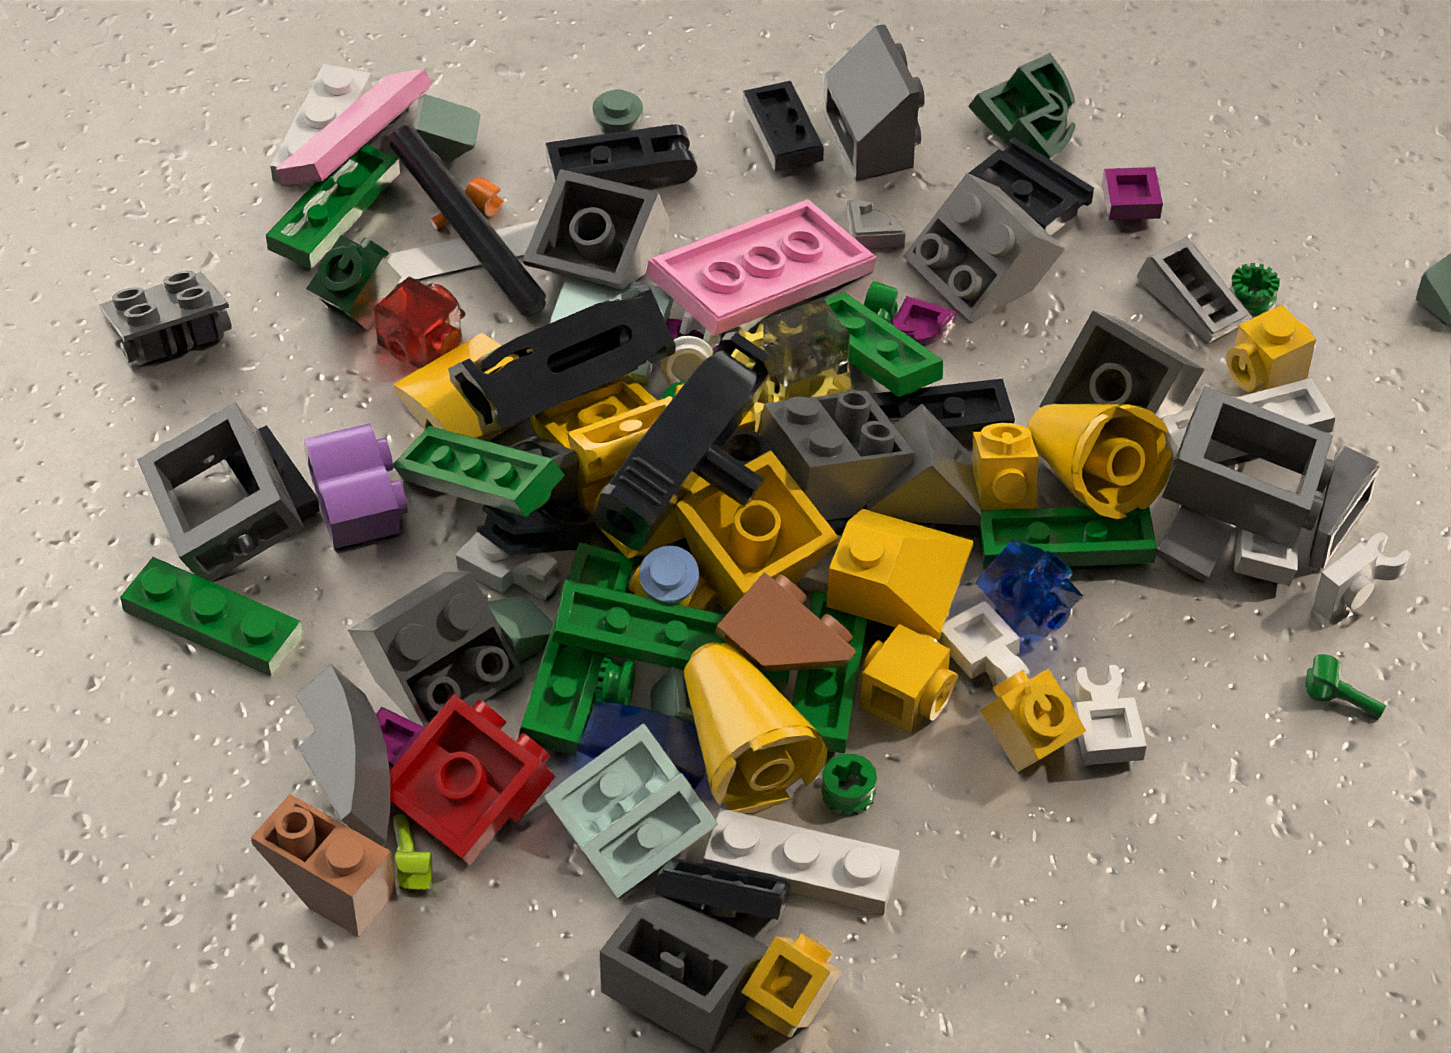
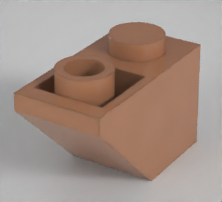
M766 572L758 578L717 625L714 633L725 643L736 646L761 673L844 667L856 652L848 644L853 636L842 624L828 614H825L820 620L803 605L807 596L799 587L783 575H779L774 580Z
M292 794L285 798L251 837L252 845L309 909L357 937L364 932L396 893L390 850Z

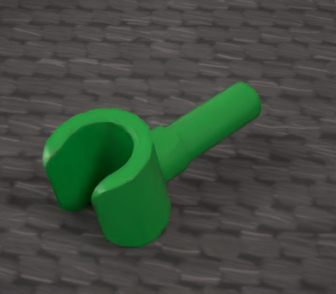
M873 281L867 291L864 306L890 323V320L895 318L898 311L896 302L898 291L894 287Z
M1318 654L1314 657L1313 667L1307 669L1305 681L1306 692L1310 698L1324 702L1331 701L1337 697L1378 718L1381 717L1387 705L1354 689L1352 685L1341 681L1342 664L1337 658L1326 654Z

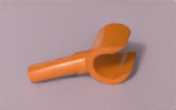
M476 177L472 179L465 189L468 197L480 212L486 216H494L504 204L503 199L496 195L500 192V187L485 178ZM442 213L430 219L431 224L436 230L449 223Z

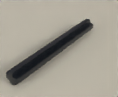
M403 124L399 129H393L389 134L390 148L521 315L531 317L536 312L542 311L546 306L545 292L414 127L409 124Z

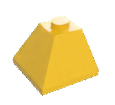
M771 450L745 464L746 467L764 478L755 496L745 507L711 484L678 502L675 506L677 517L692 556L698 565L699 574L710 581V588L720 593L719 604L727 614L764 572L774 580L779 575H783L796 584L837 544L839 539Z
M862 509L847 521L829 567L826 607L893 627L901 624L917 633H924L939 640L970 556L973 541Z

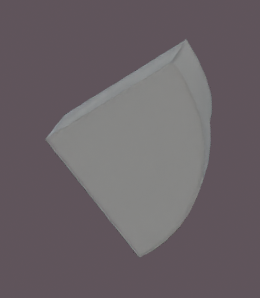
M847 200V218L850 235L866 249L905 247L906 233L898 218L893 215L891 218L873 209L874 204L868 201Z

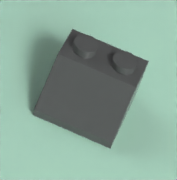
M560 169L522 261L525 266L624 290L646 274L648 260L658 256L671 223L658 192Z
M1093 310L1039 407L1049 404H1131L1150 410L1160 418L1181 412L1205 369L1119 318Z

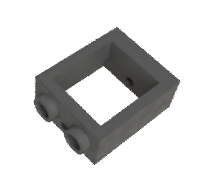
M1204 386L1186 427L1162 498L1292 548L1301 528L1311 531L1321 511L1324 498L1316 496L1315 493L1316 491L1324 492L1335 466V461L1326 458L1333 435ZM1210 439L1301 474L1296 494L1205 459L1204 455Z
M236 402L212 414L204 421L175 438L162 443L156 449L137 459L178 557L194 575L210 582L304 528L259 430ZM242 449L260 490L191 530L173 489Z

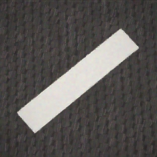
M539 220L495 231L514 255L518 257L525 255ZM462 238L391 253L387 261L401 276L398 284L482 265Z

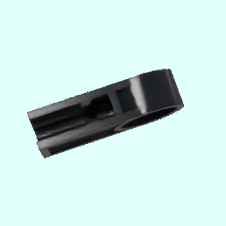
M548 499L543 506L532 511L527 517L483 505L482 511L487 516L484 525L477 526L476 531L509 556L577 550L579 542L587 544L594 520L592 519L593 515L585 508L562 500Z

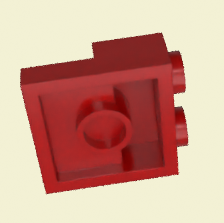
M453 694L390 770V802L471 865L509 818L516 824L519 823L556 776L545 765V762L551 755L524 733L516 741L501 730L507 723L506 720L480 699L471 707Z

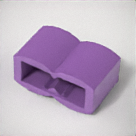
M368 423L304 439L308 470L334 549L401 533L399 515L408 513V507L401 481L391 482L387 473L388 471H393V461L386 438L376 439L371 424Z

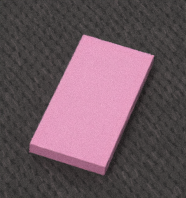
M807 199L648 260L646 275L716 336L872 273L877 257Z

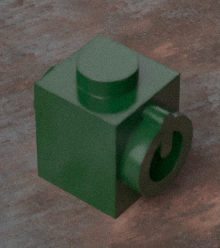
M340 235L332 249L321 258L318 271L306 290L325 308L368 331L400 281L401 276L387 262L391 254L384 248L367 238H363L360 244Z

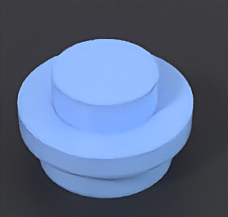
M663 546L653 550L645 557L640 567L639 576L644 592L651 599L675 604L687 599L695 591L699 581V570L696 560L688 551L677 546Z

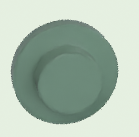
M620 89L611 90L599 95L594 100L592 106L593 118L601 131L606 134L635 130L643 117V103L637 95Z

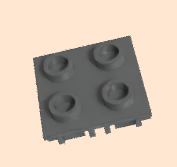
M177 272L167 276L163 284L145 290L140 287L127 288L115 293L111 301L99 304L101 311L124 340V342H121V348L127 363L138 361L139 365L166 356L159 330L162 332L169 353L171 355L176 354L177 347L171 326L177 325L180 338L186 350L193 348L186 321H189L194 343L197 346L224 337L223 332L232 329L231 321L226 311V308H229V303L202 272Z

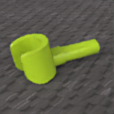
M398 814L392 820L398 846L395 854L397 886L401 889L429 890L432 880V853L414 852L408 818L404 814Z

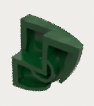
M1051 53L1019 66L1009 80L978 93L968 106L993 133L1007 144L1015 137L1049 160H1053L1065 148L1076 126L1072 122L1067 128L1068 110L1075 104V98L1064 71Z

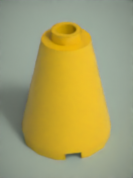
M1049 404L1038 409L1032 415L1026 427L1031 431V437L1037 450L1039 461L1075 497L1096 514L1114 519L1126 518L1127 516L1124 514L1136 508L1144 510L1150 506L1166 486L1173 465V451L1167 449L1164 432L1167 434L1169 432L1166 424L1150 410L1131 404Z
M712 642L695 650L684 669V678L711 793L719 806L721 803H725L730 811L743 814L756 813L788 800L790 797L785 789L800 778H802L805 786L809 785L826 763L828 749L820 733L736 646L728 643Z

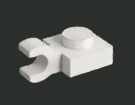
M478 532L456 553L458 570L461 572H472L476 580L503 594L515 583L526 589L533 596L541 600H547L560 586V581L549 576L558 567V563L545 553L509 556Z
M1384 532L1373 535L1368 540L1366 546L1362 543L1357 544L1321 573L1312 608L1329 622L1348 607L1351 610L1359 608L1374 589V582L1372 580L1390 581L1400 578L1407 569L1411 553L1404 550L1396 557H1385L1381 553L1384 551L1388 535Z
M986 601L945 622L941 636L937 641L951 649L950 656L971 679L986 671L993 687L1021 670H1024L1027 677L1030 676V671L1025 663L1015 656L1019 653L1020 637Z

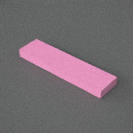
M426 69L386 75L275 169L282 186L286 185L288 187L321 182L429 89L432 83Z

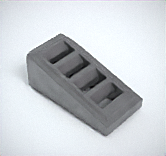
M1188 237L1148 256L1137 274V278L1148 291L1208 343L1233 331L1252 317ZM1176 271L1181 277L1178 278L1174 272ZM1190 284L1195 288L1191 292L1186 289V286ZM1206 297L1210 303L1201 307L1197 301ZM1219 310L1227 316L1216 323L1209 317V315Z
M1340 446L1338 452L1335 453V466L1326 487L1324 502L1311 546L1309 567L1318 571L1321 568L1324 569L1371 501L1380 468L1378 466L1379 461L1346 446Z

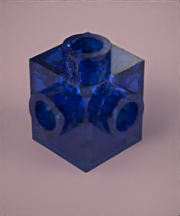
M1011 540L975 581L996 606L995 612L1017 635L1025 632L1046 638L1050 633L1057 631L1068 621L1071 609L1083 597L1069 580L1072 576V571L1063 560L1049 551H1044L1042 548L1016 540Z

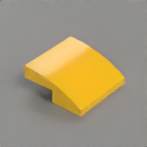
M483 333L393 384L392 390L424 429L433 425L435 428L488 442L519 423L517 422L484 437L479 427L477 415L450 381L448 368L469 358L474 362L491 350L501 346ZM504 358L495 367L491 368L490 370L484 373L488 374L492 370L512 361L513 358Z

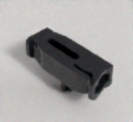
M642 284L621 294V300H606L521 335L491 350L474 362L470 358L448 368L451 383L477 415L479 427L485 437L637 370L638 366L646 363V360L652 364L676 353V345L651 288L646 284ZM504 358H513L512 361L492 370L488 374L484 373L490 370L491 368L495 367Z
M737 332L725 334L713 354L696 368L638 442L609 484L602 490L592 518L598 527L630 549L641 552L650 538L673 512L676 504L683 499L699 477L741 506L745 507L750 503L756 491L762 485L764 478L724 452L721 448L759 399L760 393L775 366L768 353ZM736 349L756 362L752 370L731 356Z

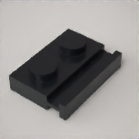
M1015 137L1009 141L1008 148L1004 151L998 149L969 172V174L999 187L1050 235H1053L1074 218L1081 206H1089L1093 200L1094 187Z

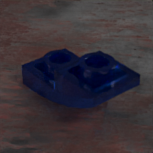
M605 702L595 703L576 751L595 759L640 725L645 724L679 773L683 774L694 790L704 778L706 768L696 725L667 714L636 706Z

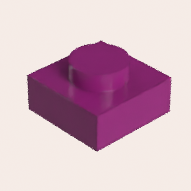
M1156 167L1104 169L1102 188L1109 220L1161 219L1163 201Z

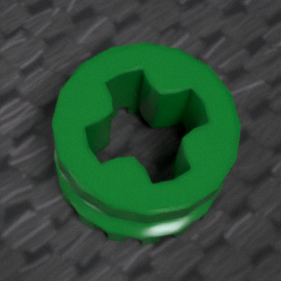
M1251 263L1250 267L1247 264H1243L1242 268L1238 267L1233 273L1230 290L1251 315L1259 316L1274 308L1277 301V292L1280 288V278H1277L1278 274L1276 272L1272 273V268L1264 269V265L1261 263L1259 267H1256L1255 263ZM1249 287L1260 289L1256 295H1253L1254 291L1252 290L1248 293Z
M605 656L603 658L598 677L604 680L603 682L597 681V687H602V689L596 690V709L605 710L606 706L613 705L617 708L618 713L626 714L628 712L635 681V661L626 660L625 664L617 665L614 663L613 657Z
M852 753L840 754L829 760L822 773L821 793L824 803H828V808L831 810L835 808L837 814H842V811L847 812V816L852 815V812H856L858 815L862 813V809L867 811L870 808V803L873 804L876 795L877 774L875 767L863 756ZM850 775H853L855 780L860 778L859 785L853 784L848 791L839 788V780L846 781L850 778Z

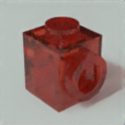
M408 276L373 307L377 344L388 350L400 362H408L420 369L462 343L461 320L466 316V313L461 309L454 295L440 284L429 283L426 286Z

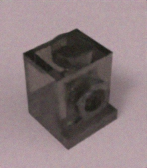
M822 297L764 319L763 344L759 348L771 356L775 365L769 376H776L781 385L785 387L803 379L814 378L829 369H833L837 375L846 373L848 371L850 333Z

